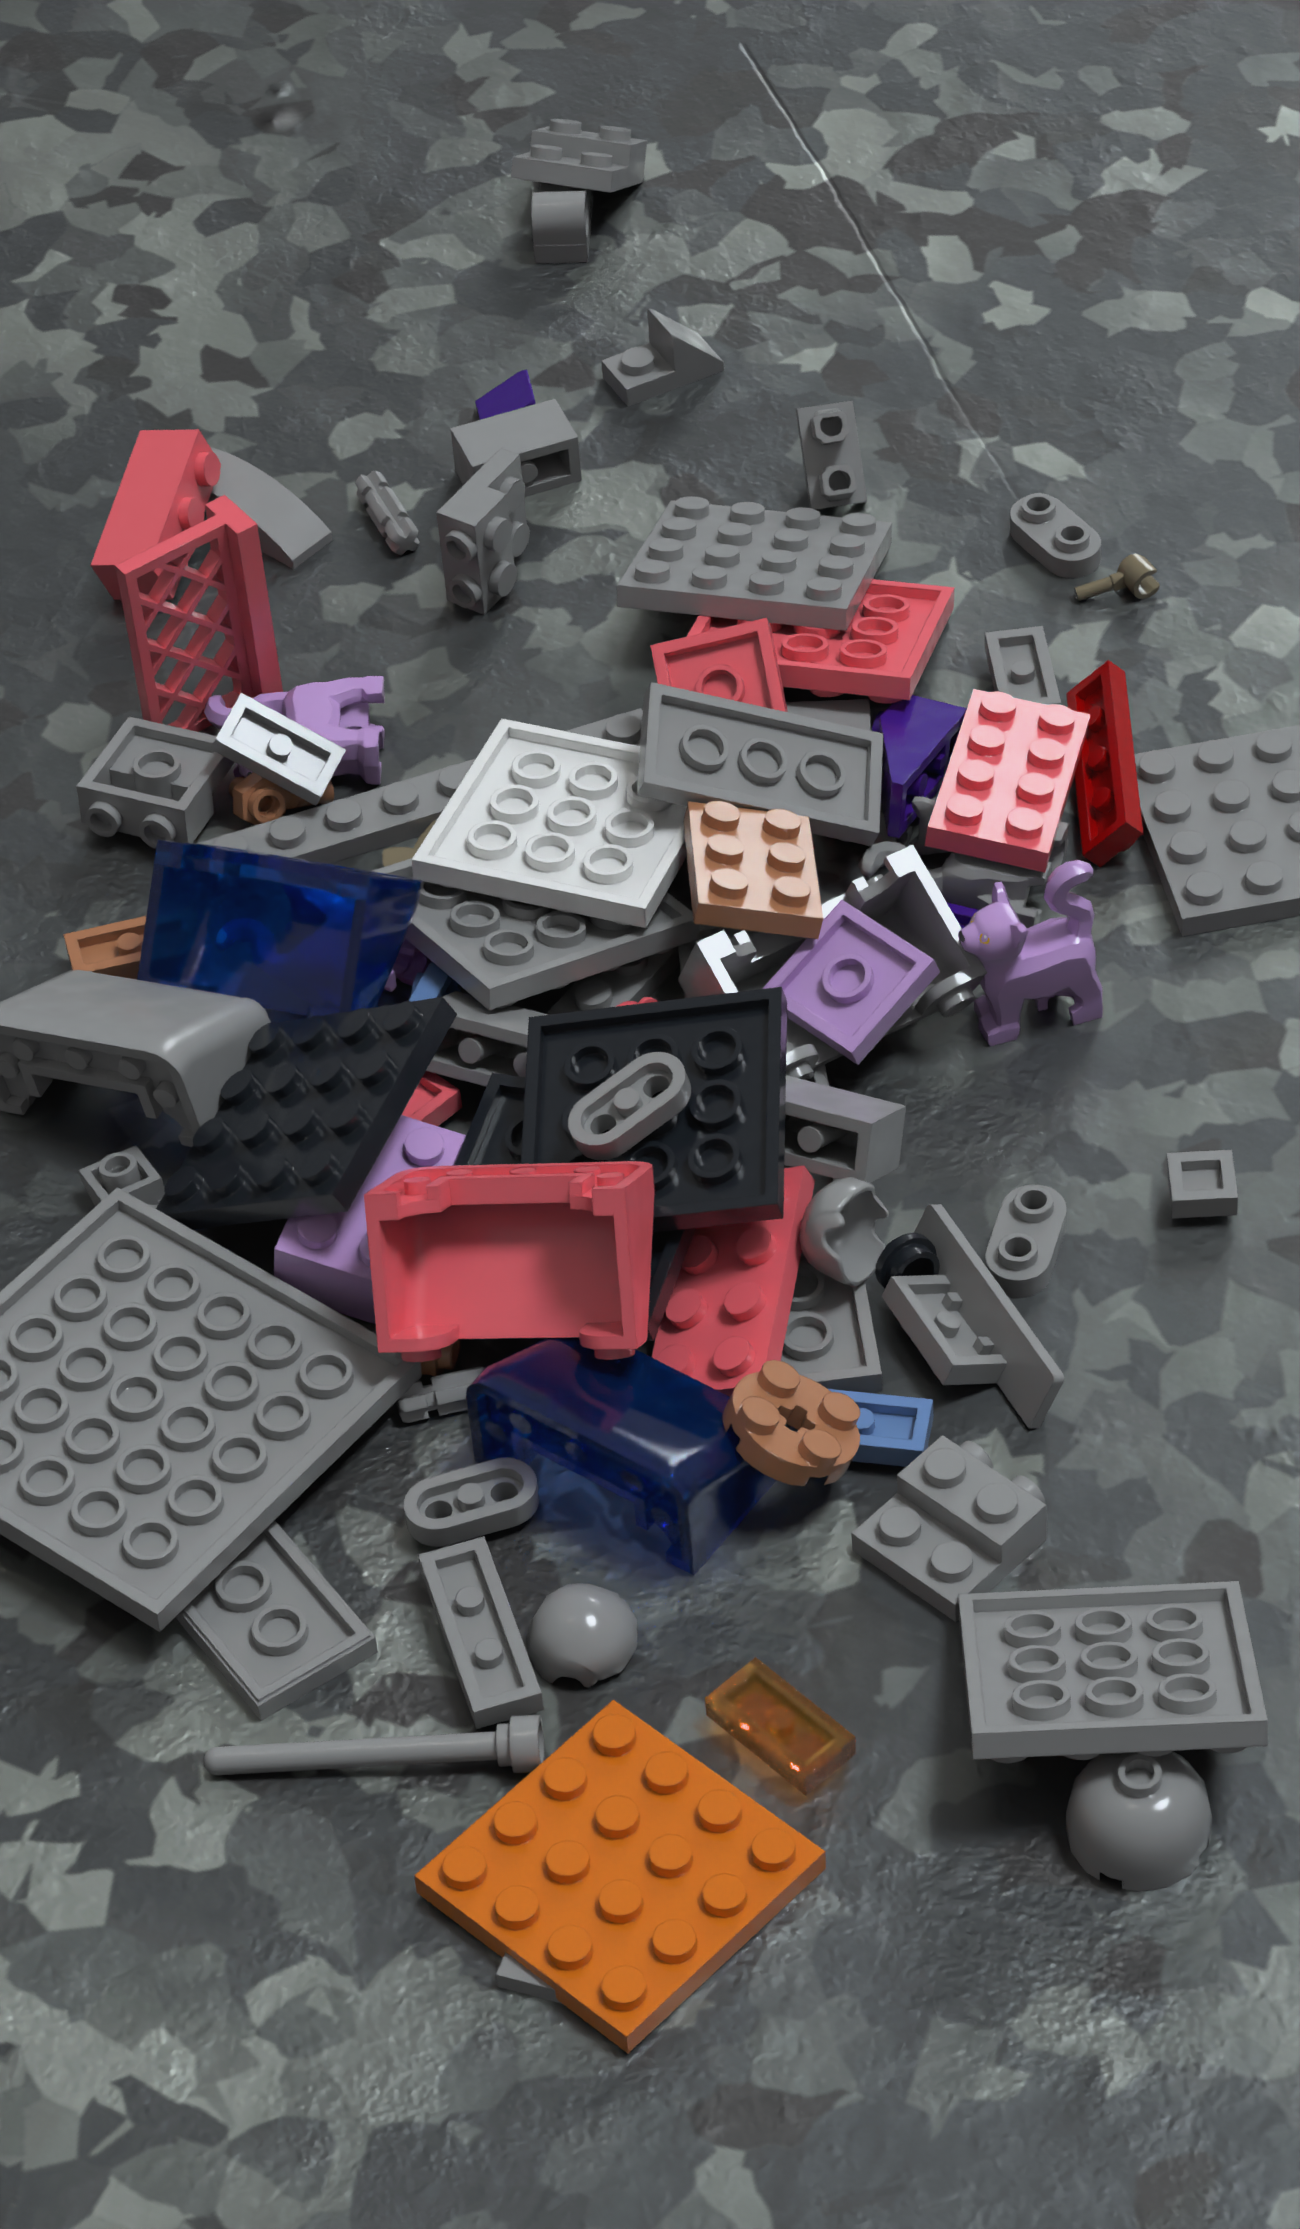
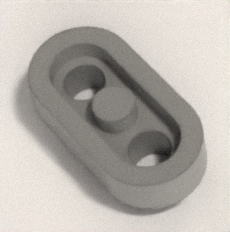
M1034 493L1019 499L1011 507L1010 533L1012 538L1051 573L1064 578H1080L1093 573L1101 563V538L1099 534L1060 500L1044 493Z
M665 1052L644 1054L581 1098L573 1106L568 1117V1128L577 1149L590 1159H613L625 1153L682 1111L691 1096V1083L682 1062L674 1055ZM663 1091L655 1098L652 1097L657 1092Z
M1035 1184L1018 1187L1008 1193L1001 1204L986 1249L985 1266L1008 1297L1024 1298L1035 1295L1042 1291L1051 1279L1066 1232L1067 1207L1064 1198L1050 1187Z
M497 1458L426 1478L412 1486L405 1496L404 1513L407 1529L416 1541L428 1546L441 1547L520 1525L530 1519L538 1508L537 1477L533 1469L523 1461L514 1458Z

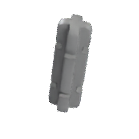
M372 471L367 476L359 475L355 481V485L358 488L356 495L363 506L367 508L366 511L381 535L386 538L385 541L391 551L402 555L407 550H416L420 543L417 538L418 529L413 521L408 518L406 510L393 490L388 487L389 484L385 477L377 471Z
M510 1359L492 1363L493 1370L484 1372L483 1366L431 1377V1384L422 1386V1381L418 1380L396 1401L399 1416L403 1422L412 1423L429 1419L428 1412L437 1410L438 1415L443 1416L491 1405L490 1398L499 1396L500 1402L522 1398L526 1394L527 1388L523 1368L519 1360Z

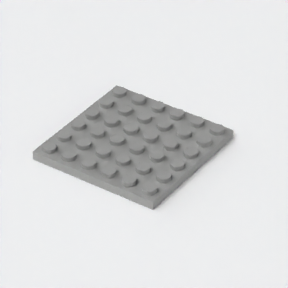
M117 1187L0 1291V1534L160 1632L409 1390L413 1383L422 1377L421 1362H405L401 1358V1353H378L376 1333Z

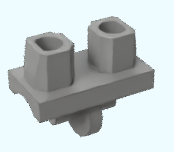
M853 401L796 409L809 507L819 510L866 503L867 496Z

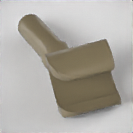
M1131 554L1120 563L1116 573L1110 574L1109 577L1074 587L1078 601L1112 590L1117 591L1125 587L1135 597L1146 599L1158 591L1160 584L1152 576L1157 572V569L1144 556Z

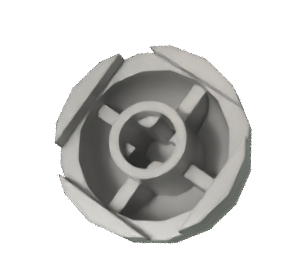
M1137 1752L1105 1753L1092 1758L1076 1776L1066 1811V1831L1071 1853L1086 1873L1100 1880L1101 1872L1109 1878L1122 1880V1889L1140 1892L1167 1888L1193 1873L1199 1865V1856L1206 1849L1207 1845L1209 1846L1212 1834V1813L1204 1781L1190 1763L1179 1754L1172 1752L1164 1756L1151 1757Z

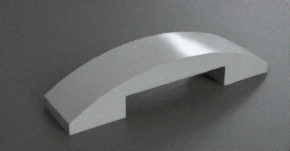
M211 447L212 451L217 455L221 467L219 481L213 486L208 503L226 495L253 519L258 526L261 552L295 569L333 541L332 532L321 519L281 483L252 464L232 454Z

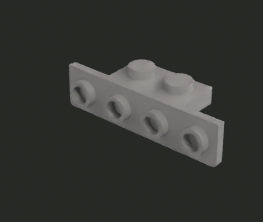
M941 1204L927 1205L914 1233L924 1235L935 1246L940 1263L939 1274L891 1276L882 1294V1298L943 1385L997 1383L1027 1427L1040 1428L1064 1383L1063 1373Z

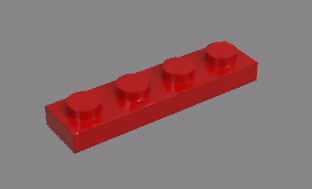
M1109 660L1066 693L1068 708L1073 711L1090 714L1087 735L1075 771V784L1082 853L1085 858L1099 867L1119 852L1129 849L1136 842L1137 838L1143 835L1126 675L1124 670Z

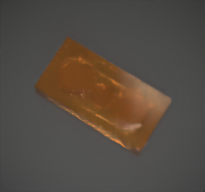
M756 1657L705 1697L706 1715L805 1796L856 1755V1737Z

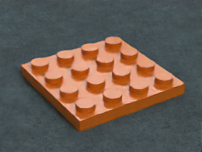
M612 1700L416 1873L414 1877L416 1891L419 1895L503 1958L505 1952L552 1987L559 2002L626 2053H629L826 1869V1854L822 1848L618 1702Z

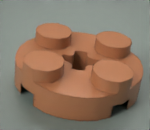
M771 1360L763 1364L760 1372L748 1374L738 1382L724 1408L723 1425L727 1432L732 1424L734 1432L740 1438L736 1450L746 1462L761 1473L780 1482L797 1486H805L810 1477L821 1478L828 1476L824 1483L826 1485L836 1482L845 1474L859 1448L860 1433L856 1423L861 1412L858 1405L849 1396L839 1392H831L816 1381L799 1375L788 1363ZM785 1424H788V1425L794 1427V1428L797 1429L798 1431L795 1432V1431H793V1430H790L789 1428H787V1427L785 1426Z

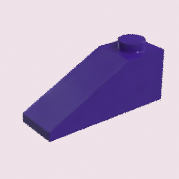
M912 695L910 700L892 703L885 712L880 711L877 714L872 731L883 733L881 803L888 836L899 838L915 820L917 814L912 808L914 797L932 799L940 790L967 708Z

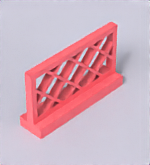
M226 495L205 504L207 520L115 565L143 720L163 724L162 721L173 702L178 701L186 705L178 719L168 725L196 732L211 726L212 724L204 713L205 705L223 675L232 678L234 688L233 691L222 696L227 708H233L240 693L254 698L259 694L283 692L258 526L253 519ZM210 542L211 549L199 569L186 566L195 549ZM157 568L163 569L148 595L140 593L137 578ZM179 576L192 579L177 605L165 601ZM208 586L217 588L218 595L206 615L195 612L194 610ZM159 611L171 615L157 640L147 637L146 632ZM187 621L198 624L199 627L185 650L173 646ZM216 631L225 633V640L214 659L201 656ZM168 656L177 659L178 662L165 684L155 682L154 677L165 658ZM195 666L207 669L193 694L181 691Z

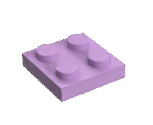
M841 899L824 918L819 938H807L762 989L782 987L787 1000V1018L859 1065L940 971L933 958Z

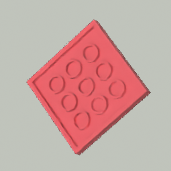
M873 579L846 631L770 623L783 688L808 689L812 694L820 697H837L843 693L864 695L874 702L883 704L910 700L954 609V587ZM699 615L687 636L750 621Z

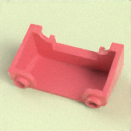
M641 1161L429 1166L398 1172L365 1193L364 1203L378 1353H401V1358L405 1362H426L442 1357L441 1348L453 1344L458 1339L580 1337V1345L584 1348L594 1349V1355L597 1359L614 1360L635 1355V1349L642 1346L648 1338L655 1199L653 1165Z

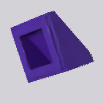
M527 369L514 374L475 401L479 420L536 404Z

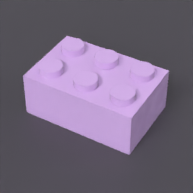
M401 1115L347 1212L288 1218L274 1248V1276L341 1314L375 1324L364 1194L394 1174L404 1170L429 1166H454L466 1135Z

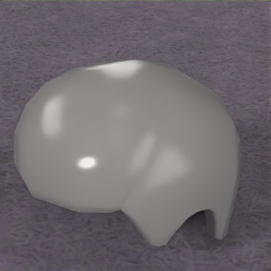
M853 1177L836 1179L823 1187L812 1198L806 1207L801 1221L799 1238L801 1250L808 1263L823 1274L843 1284L855 1287L872 1276L876 1270L877 1260L886 1247L875 1233V1224L879 1218L888 1217L889 1212L875 1195V1187L871 1183Z
M566 1584L548 1594L534 1615L527 1635L528 1657L534 1668L547 1682L553 1683L559 1677H571L580 1681L584 1687L589 1688L596 1684L598 1680L601 1681L623 1671L636 1651L637 1619L629 1604L618 1593L592 1584Z

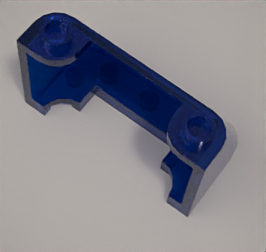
M157 840L137 980L240 998H250L258 1002L263 1008L306 1015V1018L315 1015L322 1016L354 1011L360 1008L377 1007L418 907L422 880L243 849Z
M580 1337L545 1338L488 1366L466 1390L473 1452L476 1462L482 1463L497 1458H514L529 1465L540 1454L634 1503L636 1525L648 1531L655 1523L666 1534L672 1544L665 1552L666 1561L692 1575H695L777 1481L755 1469L738 1453L736 1447L740 1438L734 1432L732 1424L727 1432L725 1431L723 1411L730 1398L729 1396L636 1349L635 1355L631 1357L604 1360L595 1358L594 1349L582 1347L580 1345Z

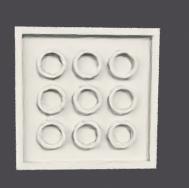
M501 718L412 858L413 879L439 884L447 888H458L491 895L504 900H514L552 908L561 912L609 920L622 925L646 928L687 857L683 824L687 806L637 796L640 746Z

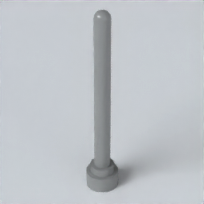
M541 1715L511 1716L510 1723L497 1724L496 1731L214 1747L206 1752L203 1762L206 1770L213 1775L498 1760L499 1767L512 1766L514 1773H531L545 1760V1747Z

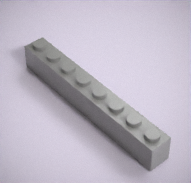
M458 991L443 996L457 1013V1016L426 1071L482 1086H487L492 1073L526 1077L529 1017L548 1014L513 1005L488 1010L472 995ZM786 1075L784 1165L790 1167L804 1165L812 1173L835 1179L853 1177L871 1183L899 1168L906 1106Z

